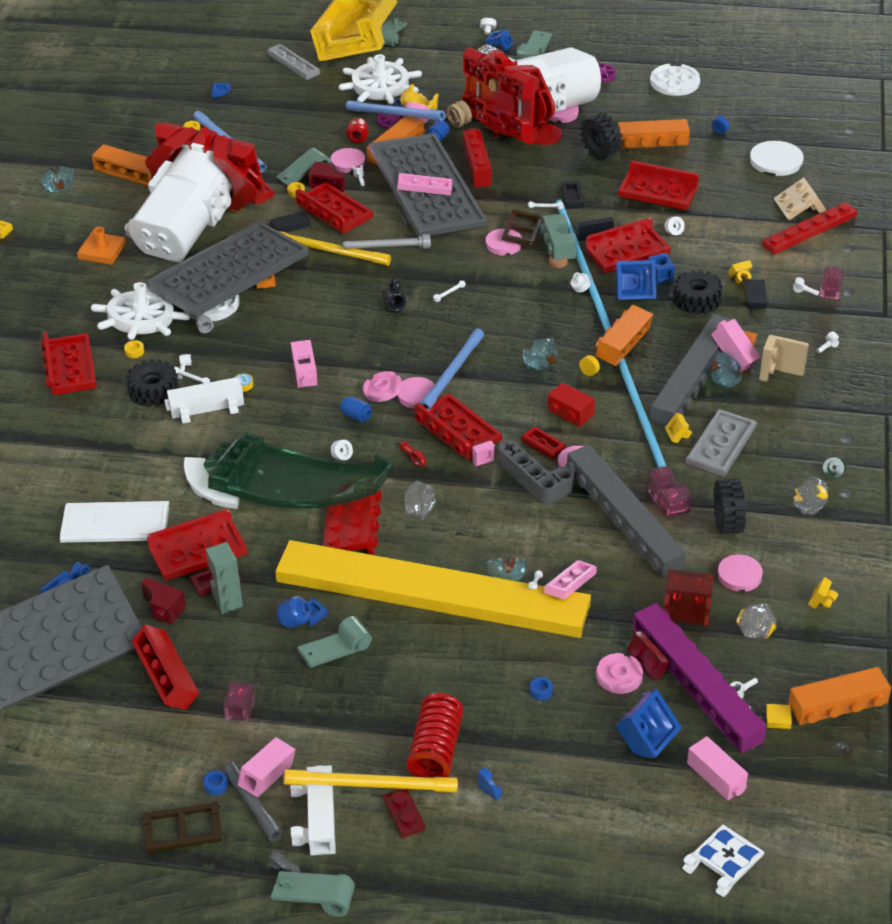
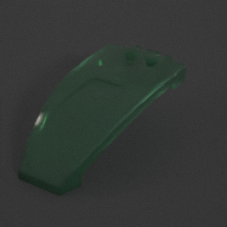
M245 432L233 444L221 442L219 448L213 451L203 465L206 470L211 471L208 476V488L268 506L311 509L343 504L376 494L392 472L394 463L378 454H375L374 462H349L314 457L264 443V437Z

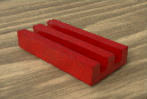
M536 426L521 436L522 443L551 460H554L555 455L559 456L561 451L566 449V444Z

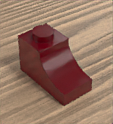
M314 162L308 173L309 187L315 188L327 182L344 193L345 174L334 171L330 163Z
M147 577L141 582L143 597L150 602L152 618L172 625L186 608L184 592Z

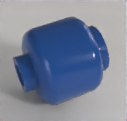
M294 596L282 601L278 605L276 617L281 625L288 629H293L309 621L311 607L302 597Z

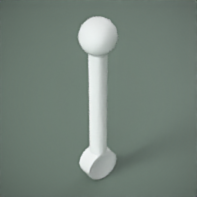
M562 202L557 204L528 203L530 209L533 207L564 208Z
M460 281L458 285L443 292L442 294L434 295V301H441V298L448 295L449 293L457 290L458 288H464L466 283L464 281Z
M174 367L177 374L200 381L202 384L210 383V379L207 377L200 378L181 371L178 367Z
M540 570L534 573L535 578L533 582H529L528 588L537 589V582L543 577V573Z

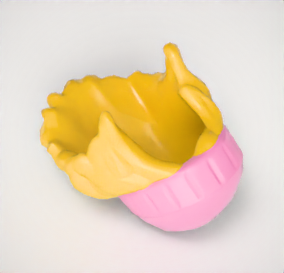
M414 84L401 93L400 102L405 108L437 109L438 93L430 101L427 97L417 93V91H413ZM417 118L423 120L424 124L429 120L425 118Z

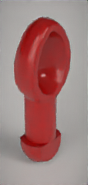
M406 441L400 443V450L410 456L413 464L417 467L425 466L426 459L421 451L415 450Z

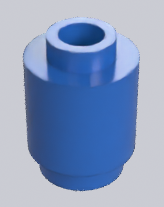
M436 121L427 131V134L435 133L441 142L449 133L450 128L445 121Z
M345 397L340 406V411L345 416L359 422L368 420L372 413L369 403L355 397Z

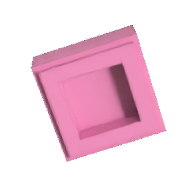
M492 441L472 447V462L475 467L494 461V444Z

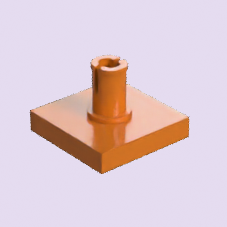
M96 227L77 252V257L81 260L112 265L126 245V237L105 234L103 227Z

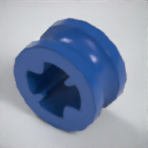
M76 562L71 569L70 575L76 579L90 573V566Z

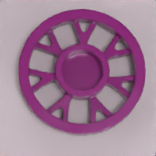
M598 62L601 83L612 81L616 76L615 68L609 64Z
M379 113L377 115V123L382 128L390 129L405 116Z

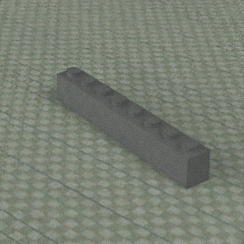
M717 314L712 315L651 405V422L666 426L675 413L683 415L685 409H689L693 397L696 398L699 393L700 386L705 385L708 374L713 372L710 371L712 362L715 360L720 362L723 351L711 334L717 329V324L723 320L728 322L733 319Z
M589 444L568 453L566 467L573 470L574 477L579 485L589 493L593 501L598 503L603 513L612 519L616 528L625 534L626 539L633 543L638 549L639 554L647 559L654 571H657L663 578L685 567L686 552Z

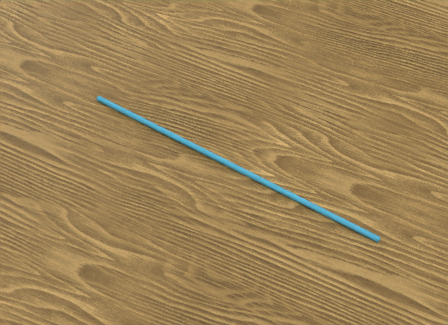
M565 207L558 209L559 214H565L568 222V233H572L575 238L576 258L582 273L587 274L591 280V285L588 289L606 332L612 326ZM623 358L618 364L658 469L664 471L667 469V466Z

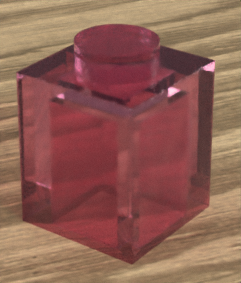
M825 267L820 296L839 299L844 269Z
M671 467L649 469L648 489L653 502L674 499L676 479Z
M684 483L660 488L657 506L659 510L663 511L666 518L691 513L692 496Z
M230 682L223 702L225 719L249 722L256 700L253 684Z

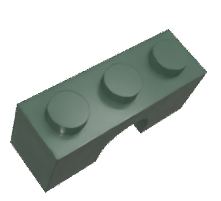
M565 214L543 216L540 232L541 235L544 234V243L547 244L548 253L553 255L554 260H562L566 257L568 259H575L576 241L573 234L568 233V222Z
M225 542L207 548V563L214 577V580L210 581L212 596L221 613L243 607L237 559L230 546Z

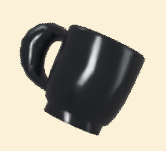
M397 278L392 279L390 286L385 287L382 292L383 301L391 312H398L406 305V298L400 290L401 284Z

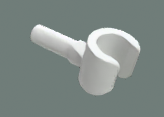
M360 165V168L353 166V176L359 179L361 186H364L363 165Z
M798 277L795 279L793 289L796 293L807 291L818 296L819 291L804 285L805 281L803 278Z
M835 332L828 333L826 336L827 342L816 350L817 353L820 354L830 346L837 347L839 345L837 340L839 336Z
M190 354L180 355L179 370L184 371L185 366H192ZM178 374L177 377L182 379L183 375Z
M753 678L745 684L736 681L731 683L730 686L735 688L737 694L742 699L744 691L757 684L758 680Z

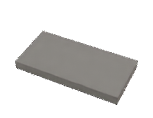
M718 409L687 456L686 464L725 477L755 430L757 421Z

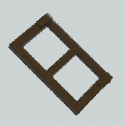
M513 209L501 240L521 244L529 248L534 247L544 215ZM515 217H520L537 223L535 227L513 222ZM511 229H516L533 234L531 239L509 235Z
M218 801L157 812H144L142 818L144 820L146 852L150 853L222 842L220 806ZM211 811L214 834L187 838L185 815ZM178 816L180 839L153 843L152 820Z

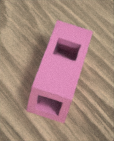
M735 319L728 322L723 320L716 325L717 329L711 335L736 372L740 366L741 372L751 368L761 359V356Z
M311 340L291 342L292 359L298 388L318 385Z
M706 736L689 748L687 764L727 801L735 795H741L745 791L748 773L710 738Z
M275 737L241 767L238 786L258 798L284 774L285 769L292 767L296 749Z

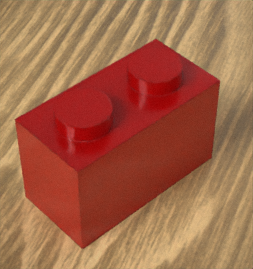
M562 382L548 394L547 410L580 427L594 415L595 399Z

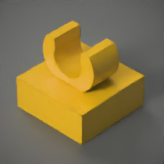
M750 260L733 264L727 273L730 279L735 277L736 283L740 284L742 282L741 276H744L745 279H751L749 271L753 266Z
M675 413L665 427L671 441L676 443L682 437L688 439L693 433L691 430H688L689 424L686 423L683 415Z
M824 577L814 589L808 605L816 609L821 603L824 607L830 608L832 602H835L838 596L837 592L829 590L832 581Z

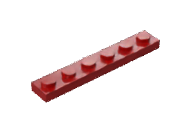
M844 202L764 239L762 246L775 255L857 217L858 210Z

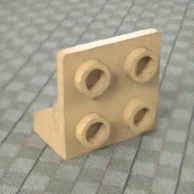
M802 178L774 198L788 220H791L808 207H811L813 211L817 209L819 213L826 211L805 178Z
M769 334L763 349L759 380L768 381L770 374H774L775 370L803 376L809 344Z

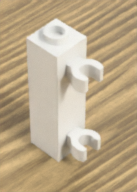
M239 377L168 390V399H164L166 410L171 411L172 419L181 417L182 423L191 422L189 415L229 408L230 414L239 413L237 406L244 405L243 390Z
M332 765L307 767V771L332 773ZM290 785L291 797H300L308 794V828L300 826L291 827L292 846H301L309 843L310 855L336 854L333 786Z

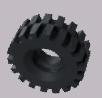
M602 112L582 122V126H580V130H582L580 136L583 137L581 141L585 143L584 148L588 149V153L590 155L593 154L594 158L598 157V160H605L618 153L622 148L621 144H623V140H621L623 135L619 133L621 129L616 126L617 122L615 120L612 121L610 115L607 116L606 113L602 114Z
M691 270V273L683 272V275L680 274L678 279H675L673 301L678 308L681 307L682 311L688 310L690 314L696 312V314H701V312L707 314L709 310L715 311V307L718 308L721 304L722 283L715 274L711 276V272L708 271L703 273V270H699V272Z
M149 359V362L144 360L141 361L140 365L136 363L134 369L130 368L129 373L126 374L129 397L135 403L139 401L141 406L147 404V407H151L152 404L160 406L161 402L165 404L164 399H168L167 391L179 388L176 369H174L172 364L169 365L167 361L162 363L160 359L157 362H154V359Z
M738 478L716 480L714 483L715 487L713 488V507L715 509L714 516L716 517L715 522L719 534L743 533L746 527V501H744L745 494L741 481Z

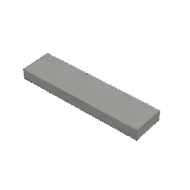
M281 44L267 49L269 56L306 80L320 74V69Z

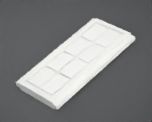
M169 501L66 503L60 532V543L147 541L148 534L167 528Z

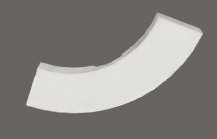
M185 457L184 471L186 480L199 497L212 501L214 505L238 509L241 496L240 489L227 487L213 480L206 470V458Z

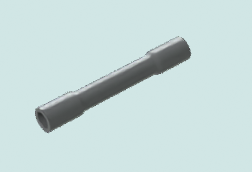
M235 762L228 763L223 769L224 773L238 790L270 841L277 840L282 835L281 829L273 817L268 814L260 800L238 786L241 770Z

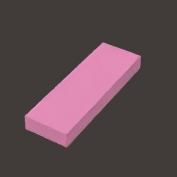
M399 173L397 189L451 195L452 179Z
M577 560L545 586L544 593L565 600L596 574L597 567Z

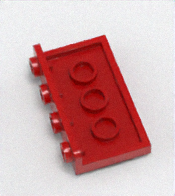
M631 161L629 172L618 190V196L645 203L649 202L660 206L673 207L679 210H688L698 190L699 175L693 172Z
M327 182L308 192H304L301 189L295 191V200L298 206L304 208L342 234L373 218L372 210Z
M645 218L587 236L585 252L606 274L615 271L617 261H645L650 256L663 253L670 254L671 247L652 228L653 220Z
M43 332L44 339L40 340L43 360L46 363L44 364L47 388L52 389V394H67L97 388L88 333L49 339L48 333Z
M450 393L437 399L430 410L420 403L414 405L416 421L424 425L432 434L439 437L444 444L449 445L458 455L463 456L466 460L472 458L473 446L492 441L495 445L502 441V433Z
M374 481L329 490L323 546L347 551L366 548L369 555H375V549L378 547L377 531L380 530L378 516L381 515L379 503L382 501V493L379 488H376Z
M228 509L156 531L147 536L149 551L164 582L208 568L207 548L227 542L236 558L248 554L247 547L235 527L231 512Z

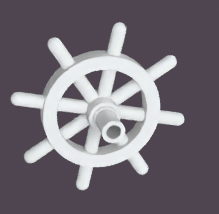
M378 54L374 56V59L368 57V63L358 67L356 70L344 68L343 73L351 75L352 82L340 84L339 90L354 89L360 95L357 101L362 103L366 99L387 100L392 105L394 104L393 98L400 96L403 91L410 87L409 79L421 77L422 72L420 70L408 72L401 66L403 64L402 58L397 59L395 62L385 61L384 55ZM415 86L413 87V91L418 93L419 89Z
M142 282L135 283L134 291L121 293L113 289L111 295L114 298L109 301L108 305H91L93 312L107 313L108 320L99 322L97 324L98 329L103 330L113 326L122 332L128 333L127 337L129 340L135 339L136 334H151L158 331L165 336H169L171 330L167 327L173 319H190L189 313L174 312L173 303L146 288V284Z

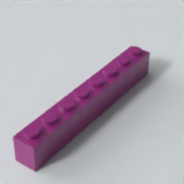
M657 603L634 613L633 630L635 632L642 631L669 660L666 667L738 752L741 754L763 743L766 733L765 722L756 716L751 710L750 705L740 698L735 688L724 680L721 672L716 670L710 664L708 658L700 653L695 643L685 636L681 627L670 619L669 614L662 610Z

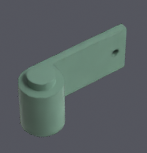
M395 18L393 21L388 20L382 24L384 45L394 47L399 40L397 32L405 28L407 23L398 22V18Z
M534 30L528 43H522L521 46H518L516 55L519 59L544 54L552 33Z
M311 148L276 176V178L285 186H288L291 183L298 182L308 174L314 162L331 164V160L318 149Z
M350 616L341 622L337 634L298 646L297 651L311 668L367 649L371 643L372 636L357 617Z
M279 871L271 899L320 903L326 913L336 917H343L348 913L355 890V883L349 876L344 874L327 875Z

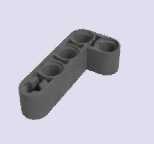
M504 441L500 444L499 464L541 503H553L573 491L574 472L571 468L559 467L548 472L514 441Z

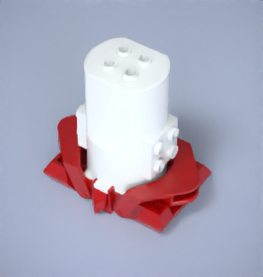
M467 47L463 54L465 93L462 94V101L466 102L469 106L472 117L480 120V123L486 125V128L494 131L492 133L493 137L502 134L510 135L528 144H533L537 137V132L553 117L556 111L592 102L597 97L601 86L600 69L595 57L572 47L518 60L504 55V52L497 49L485 54Z
M167 122L157 123L155 125V134L158 145L145 160L146 167L155 175L148 184L150 195L128 226L129 234L137 247L145 254L180 263L207 225L214 227L218 220L222 218L226 209L239 211L248 203H265L266 191L259 168L255 144L228 138L225 135H217L216 131L208 130L207 126L200 130H195L193 127L187 128Z

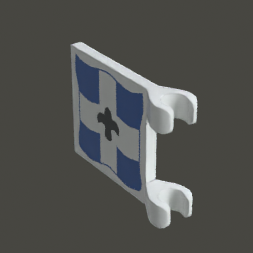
M722 825L699 848L684 858L685 865L682 869L691 874L699 863L702 862L722 876L717 882L719 887L716 889V893L725 897L733 885L764 855V851L725 825Z

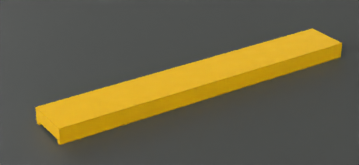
M289 540L275 571L276 581L576 638H581L591 603V595L573 592L563 600L544 593L545 586L538 585L537 589L528 588L529 583Z

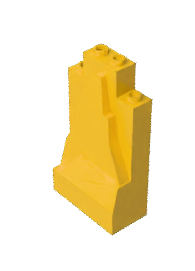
M333 0L310 30L319 62L380 50L385 43L382 35V24L397 4V0Z

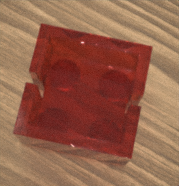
M668 569L664 610L669 614L673 622L709 626L714 575Z

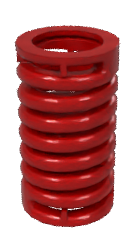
M433 693L422 700L406 764L408 771L414 777L434 778L449 776L464 712L461 702L451 695Z

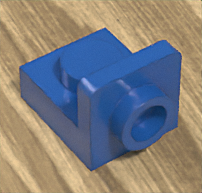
M507 29L492 32L485 39L487 46H498L501 44L504 51H507L513 44L512 37Z

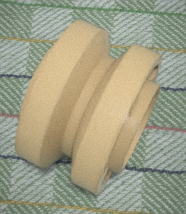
M461 100L447 107V117L455 128L471 122L472 114L466 102Z

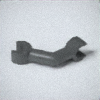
M273 851L268 857L271 860L268 864L271 868L300 873L299 866L286 860L278 851Z

